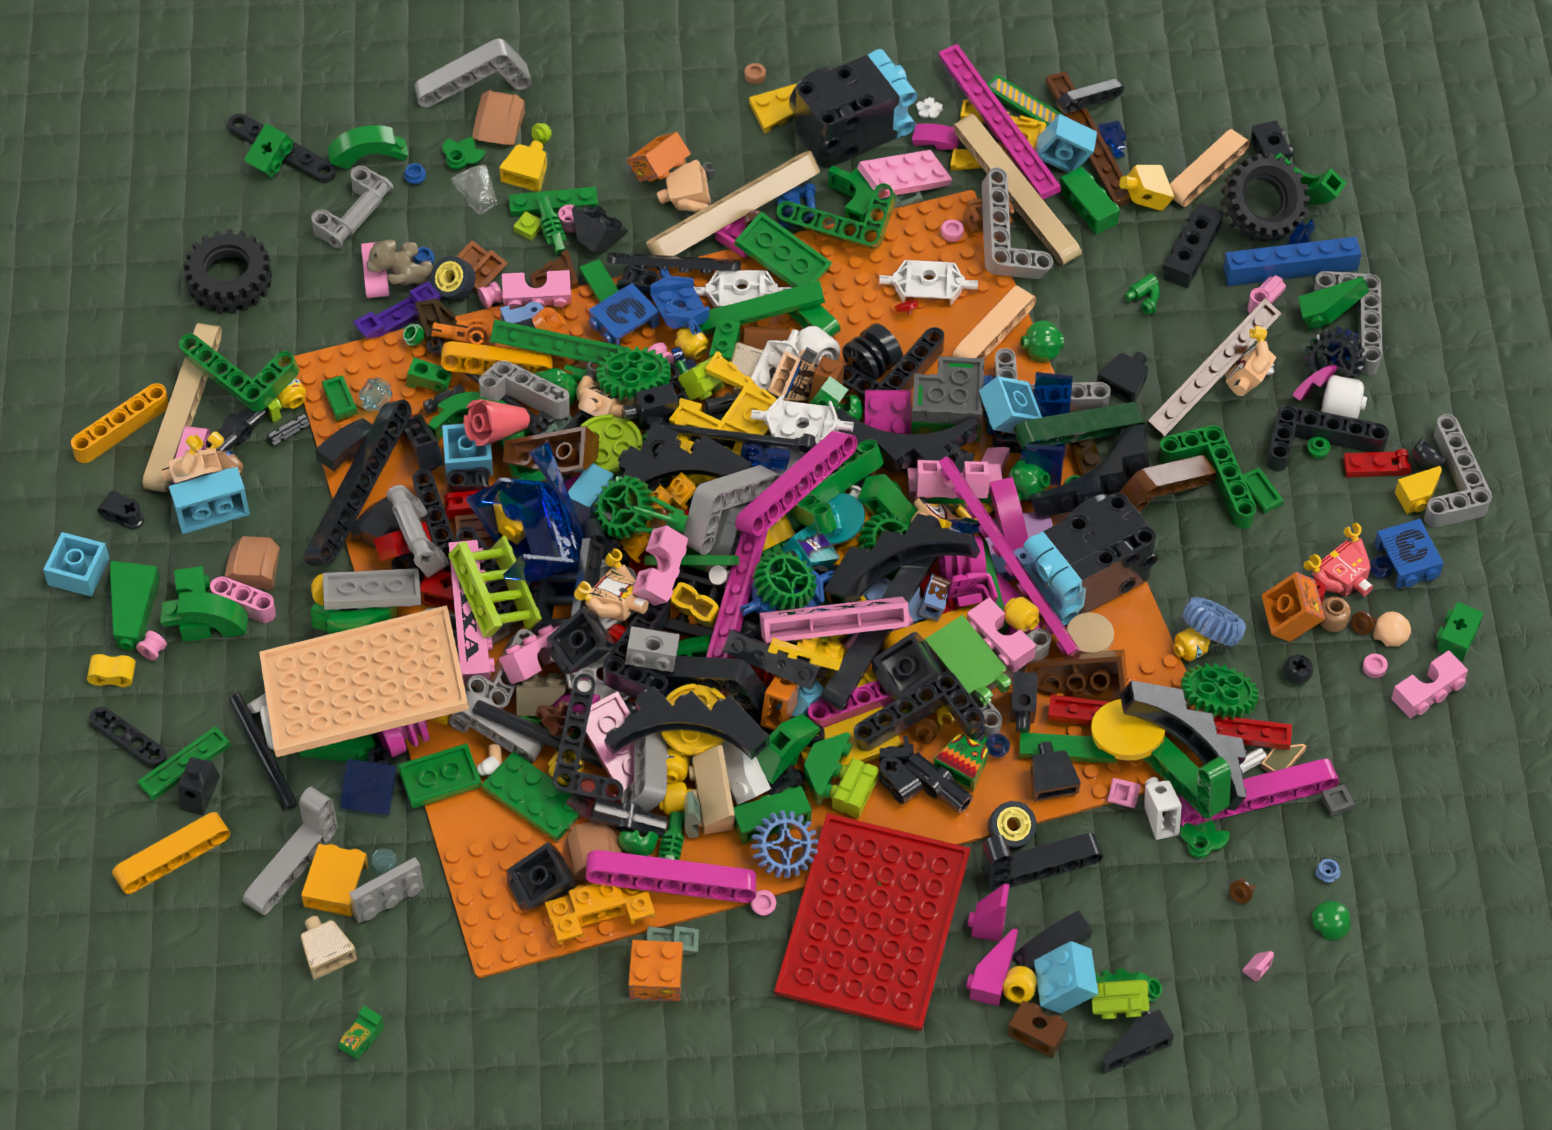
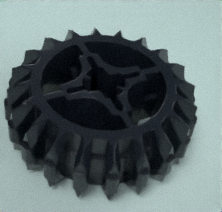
M1337 327L1332 329V334L1328 328L1324 329L1323 334L1320 332L1316 333V339L1311 338L1309 341L1311 346L1305 348V351L1310 353L1304 356V360L1310 361L1305 365V368L1313 369L1309 376L1329 366L1332 361L1331 358L1340 350L1339 358L1331 365L1337 366L1341 371L1345 370L1346 373L1336 376L1354 379L1353 377L1359 378L1361 374L1358 370L1365 368L1360 362L1366 360V356L1359 355L1365 351L1364 347H1357L1361 343L1360 339L1354 342L1352 340L1355 335L1354 333H1351L1348 337L1345 336L1346 329H1343L1338 334ZM1329 341L1342 343L1338 348L1323 345ZM1347 348L1352 355V365L1349 364V360L1345 357V350ZM1318 351L1321 352V356L1325 360L1323 368L1318 361Z

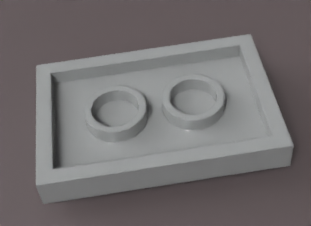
M414 857L349 892L353 915L358 924L364 920L373 919L377 913L386 908H393L399 901L408 896H415L424 888L421 868L417 859Z

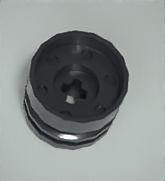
M878 323L871 324L859 336L854 337L842 348L845 363L875 381L882 377L886 371L895 367L903 357L902 349L897 339L887 328Z

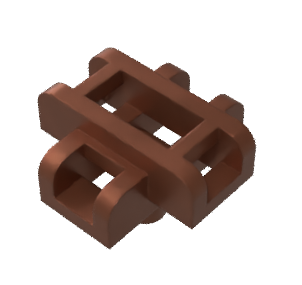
M560 700L557 707L541 705L538 706L535 714L552 735H562L569 704L564 700ZM572 728L567 732L568 737H571L576 728Z

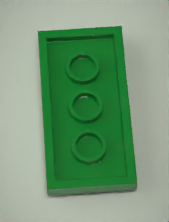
M763 212L756 216L734 242L736 247L792 287L819 281L832 265L831 261Z
M514 751L481 784L482 790L555 842H558L589 809L588 804L582 799L556 792L551 777Z

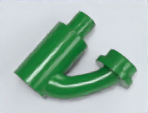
M1149 273L1128 288L1129 291L1124 294L1125 299L1130 302L1133 299L1139 300L1151 292L1150 299L1146 298L1141 304L1143 312L1147 315L1154 314L1157 311L1156 303L1160 295L1159 282L1155 275Z

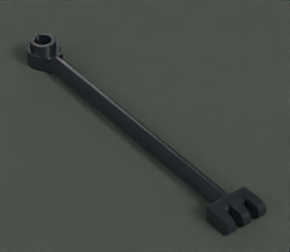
M432 337L433 344L428 340L427 349L433 357H441L442 347L445 343L439 337ZM464 373L479 384V378L482 375ZM508 395L501 398L508 405L525 408ZM526 409L530 416V423L527 429L531 434H541L537 428L546 431L548 427L543 423L544 421L550 425L554 423V420L545 412L541 411L536 416Z
M650 416L646 420L649 428L654 422L683 435L700 437L705 435L709 438L795 448V450L803 453L809 452L817 444L815 436L807 433L803 434L800 438L791 439L665 423L661 417Z

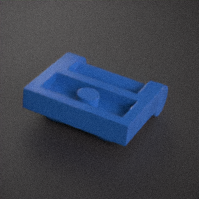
M808 183L803 187H794L777 197V205L784 201L800 204L799 197H806L807 207L816 209L815 185ZM787 208L783 216L785 218L790 217L793 214V208ZM808 214L805 216L804 223H811L814 220V215ZM779 218L780 225L783 226L784 228L796 227V226H792V225H789V224L784 223V222Z

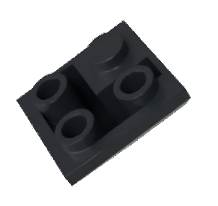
M583 205V207L573 206L572 208L577 239L593 252L608 251L628 232L622 226L623 223L614 217L610 218L606 215V210L599 206L589 207Z

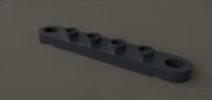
M235 114L228 120L230 132L241 137L242 140L251 145L254 144L264 127L263 124L244 114ZM239 121H240V123H242V122L245 123V124H244L243 126H241V127H235V126H234L235 124H237L236 122L239 123ZM295 142L290 153L282 161L301 173L315 178L318 182L329 183L328 181L331 182L336 177L335 166L330 164V161ZM322 169L330 170L328 174H320Z
M617 252L607 253V263L634 265L641 269H647V266H656V270H664L666 268L669 271V267L678 268L680 272H691L692 269H700L701 273H714V270H741V261H732V259L729 261V259L719 260V258L630 253V255L619 253L617 255Z

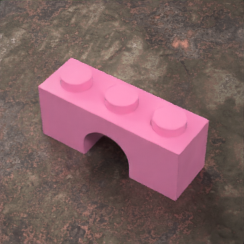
M569 270L547 271V281L540 288L529 287L525 282L524 273L502 274L504 306H509L510 309L525 307L530 302H538L542 306L554 305L556 307L571 304Z
M918 460L916 477L917 497L958 498L953 491L955 486L952 481H947L941 474L940 469H942L939 461ZM964 461L962 476L978 499L987 498L989 485L988 462Z
M667 525L653 529L646 551L654 555L658 568L657 570L649 568L639 571L632 593L648 600L654 606L668 602L673 594L672 588L675 579L679 575V566L686 553V545L689 538Z
M989 597L967 613V621L1005 667L1012 673L1016 672L1035 658L1036 645L1021 629L1008 636L1002 635L997 631L1004 626L1005 613Z
M552 625L543 627L538 630V636L535 634L530 635L522 640L523 644L521 646L515 644L506 649L507 654L500 657L499 660L511 684L524 681L542 670L538 663L537 655H539L543 665L554 662L550 660L551 655L546 639L560 626L552 628Z
M1447 651L1430 664L1427 675L1433 680V683H1422L1414 675H1411L1394 687L1391 699L1410 719L1417 714L1422 715L1429 709L1430 705L1435 702H1442L1448 693L1461 689L1466 683L1465 679L1468 669L1450 651Z

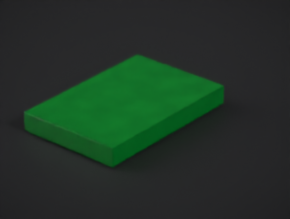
M467 743L397 765L412 809L482 787V781Z

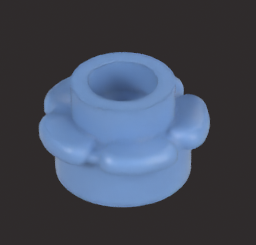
M1325 859L1317 865L1316 875L1324 882L1332 883L1334 879L1340 877L1339 866L1334 860Z

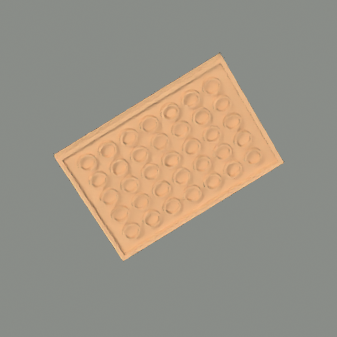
M447 606L259 652L276 757L469 710Z

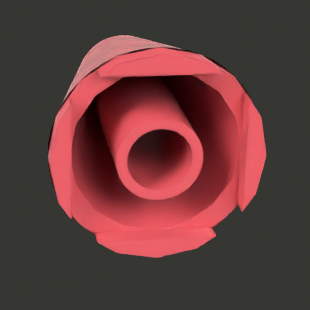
M483 399L471 401L466 408H469L468 415H464V428L470 441L474 440L477 446H485L521 432L528 427L530 422V416L523 407Z

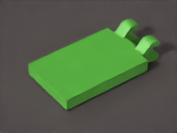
M963 615L924 639L942 667L947 672L956 675L970 696L974 694L982 706L992 701L990 698L993 697V693L987 688L991 683H994L1002 694L1010 690L1009 685L1012 684V681L1004 674L1007 668Z

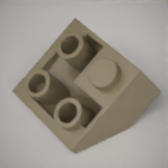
M536 673L530 678L518 682L516 687L517 716H536L535 712L538 706H552L565 693L567 686L566 676H562L561 673H549L548 676H538Z

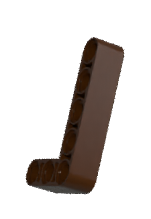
M1200 455L1144 468L1138 471L1119 493L1127 496L1133 506L1141 513L1153 498L1205 486L1216 478L1217 472L1206 457Z

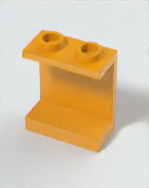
M318 844L301 895L304 907L352 917L353 910L349 892L356 889L362 869L368 868L366 853L358 849H342L333 844Z

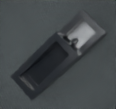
M362 418L344 426L315 449L317 460L333 471L337 470L346 460L351 462L357 455L373 424Z
M1078 910L1038 934L1013 954V958L1018 966L1027 967L1035 972L1034 960L1070 941L1081 944L1091 939L1092 929Z

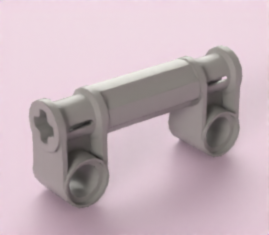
M357 166L352 169V189L361 197L341 219L326 210H317L312 214L311 220L314 235L334 248H342L343 242L347 237L354 234L378 205L382 203V198L394 188L386 177L378 175L367 167Z
M396 485L391 487L387 491L386 496L393 504L392 510L408 548L415 556L414 562L427 577H430L448 566L449 562L442 550L436 547L424 532L419 519L426 516L427 511L422 502L405 486Z

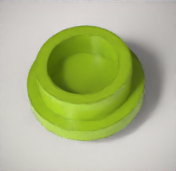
M545 123L533 125V139L542 143V145L546 144L552 136L549 126Z

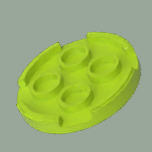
M606 414L590 418L581 425V427L587 426L599 436L598 459L593 464L614 475L624 473L619 469L618 465L620 463L618 458L624 449L628 450L630 446L640 451L642 449V435L638 427L630 420L627 421L622 418L613 417L612 414Z

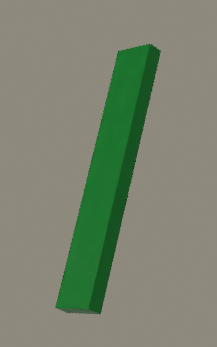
M816 281L711 309L706 322L698 324L701 329L700 331L706 335L715 332L718 319L740 322V325L825 303L821 282Z
M495 319L490 342L584 362L592 361L594 364L603 362V357L610 358V352L617 354V349L626 351L624 346Z

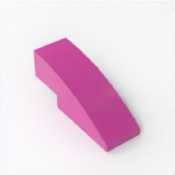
M1013 477L992 481L989 485V494L995 509V519L998 528L1013 551L1023 548L1024 543L1028 540V534Z

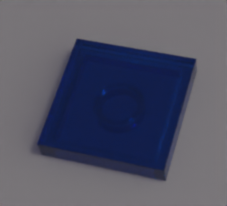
M347 759L340 808L390 815L397 766Z

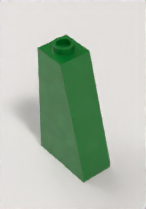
M111 561L113 635L116 646L123 650H137V644L144 639L160 583L158 567Z

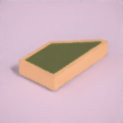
M1291 745L1290 750L1273 748L1262 761L1260 768L1269 773L1292 767L1305 752L1306 745Z

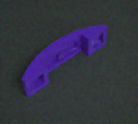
M427 281L412 289L409 298L377 315L371 311L353 321V325L366 339L384 336L387 333L403 328L418 318L414 308L415 302L435 298L440 300L441 295Z

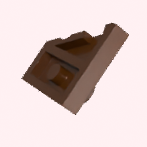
M568 250L561 253L562 256L554 262L550 260L543 268L530 274L532 288H540L545 285L547 271L565 270L570 272L571 290L579 288Z

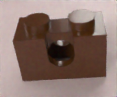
M1022 1001L1009 1023L1007 1036L1053 1059L1067 1035L1068 1023L1058 1015L1053 1014L1050 1017L1042 1013V1008L1037 1004H1029ZM1041 1024L1044 1028L1038 1029L1034 1025Z

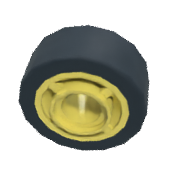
M448 256L439 260L433 267L430 276L432 287L442 297L453 301L461 300L468 296L473 290L476 281L472 265L455 256ZM455 275V279L451 282L452 276Z
M1009 801L1001 804L992 812L988 820L990 836L1003 835L1009 849L1023 847L1033 838L1036 832L1037 821L1034 812L1027 805L1018 801ZM1009 819L1017 823V831H1011L1007 827Z

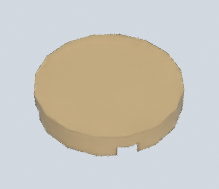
M1090 612L1079 614L1068 624L1067 631L1081 650L1078 654L1108 651L1113 644L1114 629L1107 618L1102 615Z

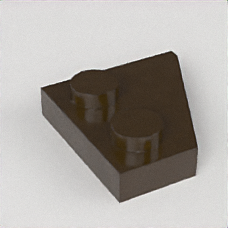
M437 298L415 302L414 308L420 326L424 329L426 342L428 340L432 341L433 330L442 332V330L433 329L434 322L468 328V326L458 325L455 319L456 315L447 310Z

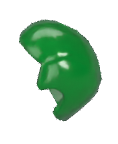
M852 394L845 396L847 403H839L835 411L842 408L850 416L860 421L863 413L860 398Z
M635 830L633 833L625 831L620 833L618 842L620 848L626 854L649 856L655 850L659 837L654 832H648L645 837H641L638 830Z
M1327 900L1317 905L1312 912L1314 929L1320 931L1326 940H1339L1345 937L1351 929L1349 911L1340 902Z

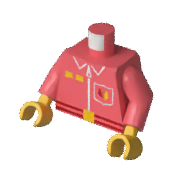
M1353 523L1354 533L1351 532L1349 526L1345 527L1343 531L1344 535L1351 538L1352 541L1346 540L1322 560L1316 554L1309 556L1310 560L1305 561L1303 566L1308 571L1312 570L1313 577L1325 584L1326 591L1347 596L1356 589L1360 594L1366 596L1373 588V585L1367 581L1370 562L1361 538H1358V535L1361 533V526L1358 523Z

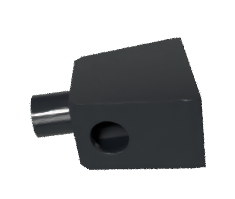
M1136 352L1133 357L1120 353L1099 371L1097 382L1106 383L1110 387V395L1125 403H1136L1148 376L1149 367L1145 365L1147 357L1142 352Z
M672 383L637 392L633 405L622 406L623 419H634L639 430H650L646 422L650 416L661 417L665 423H670L669 419L677 409L679 402Z
M1013 672L1010 722L1016 723V732L1028 733L1030 732V723L1035 722L1037 673Z
M1050 741L1038 744L1039 755L1032 756L1031 760L1033 802L1079 794L1081 782L1068 753L1065 750L1054 752L1052 742Z
M194 757L189 758L178 783L181 810L204 816L220 779V774L214 763Z

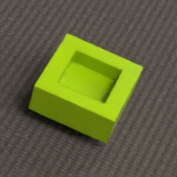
M527 212L513 226L515 233L531 241L542 229L540 218Z
M276 397L266 407L269 413L268 416L273 423L281 419L280 409H282V406Z

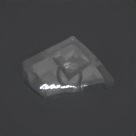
M485 164L467 169L451 178L452 184L466 196V202L478 214H483L497 204L488 168Z

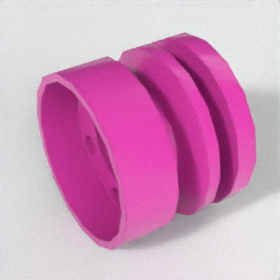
M980 535L973 536L981 551L976 559L965 556L937 557L938 571L941 577L951 582L952 577L959 574L986 573L985 551ZM986 579L977 584L985 585Z
M426 721L377 732L383 747L388 750L391 758L406 752L404 741L406 739L414 747L419 745L417 736L423 743L430 740Z

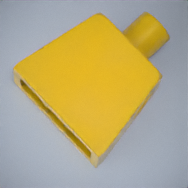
M532 141L529 147L521 144L516 145L500 166L501 182L540 192L547 169L546 152L542 151V143Z
M1136 165L1127 176H1122L1119 182L1121 189L1129 191L1134 203L1159 211H1163L1174 198L1162 165Z

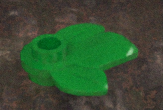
M473 137L466 138L458 143L448 138L442 147L446 155V164L452 169H461L466 164H476L485 156V150L475 149Z
M1209 818L1210 821L1196 824L1195 826L1190 823H1184V826L1181 825L1180 835L1187 843L1188 852L1196 858H1204L1212 850L1222 849L1229 840L1230 832L1216 831L1211 818Z

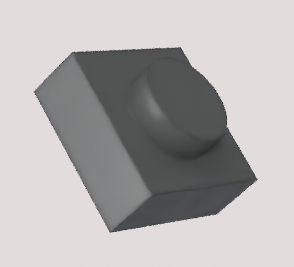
M1345 785L1322 791L1321 798L1331 816L1354 809L1355 804Z

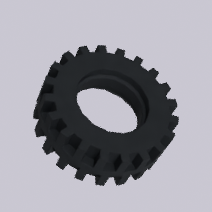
M1268 153L1266 156L1257 154L1252 158L1249 157L1226 176L1224 179L1226 185L1221 188L1220 192L1224 193L1225 196L1220 200V203L1227 207V210L1223 213L1224 217L1230 216L1233 220L1229 225L1232 228L1238 226L1241 229L1239 232L1241 236L1249 234L1252 241L1261 238L1262 242H1267L1270 239L1276 240L1302 222L1301 217L1308 210L1304 207L1309 202V196H1304V191L1308 189V185H1302L1300 179L1304 176L1301 172L1296 174L1293 171L1296 166L1295 164L1286 165L1284 157L1280 156L1275 159L1272 153ZM1264 180L1275 187L1280 196L1281 203L1280 210L1275 216L1263 218L1256 215L1250 209L1245 196L1246 188L1250 182Z
M227 229V234H220L218 230L214 231L215 236L211 238L207 235L203 236L201 244L195 242L192 245L193 252L187 251V261H184V273L190 296L195 297V301L199 306L204 303L205 310L207 311L216 308L218 314H223L224 310H230L231 314H236V309L238 308L246 311L249 310L248 304L253 303L255 306L259 304V296L266 297V287L271 288L272 284L269 255L267 250L265 251L264 244L262 242L257 243L254 235L247 238L245 231L241 230L238 234H233L232 229ZM222 258H241L248 264L247 271L241 277L231 281L215 280L207 274L208 267L213 262Z

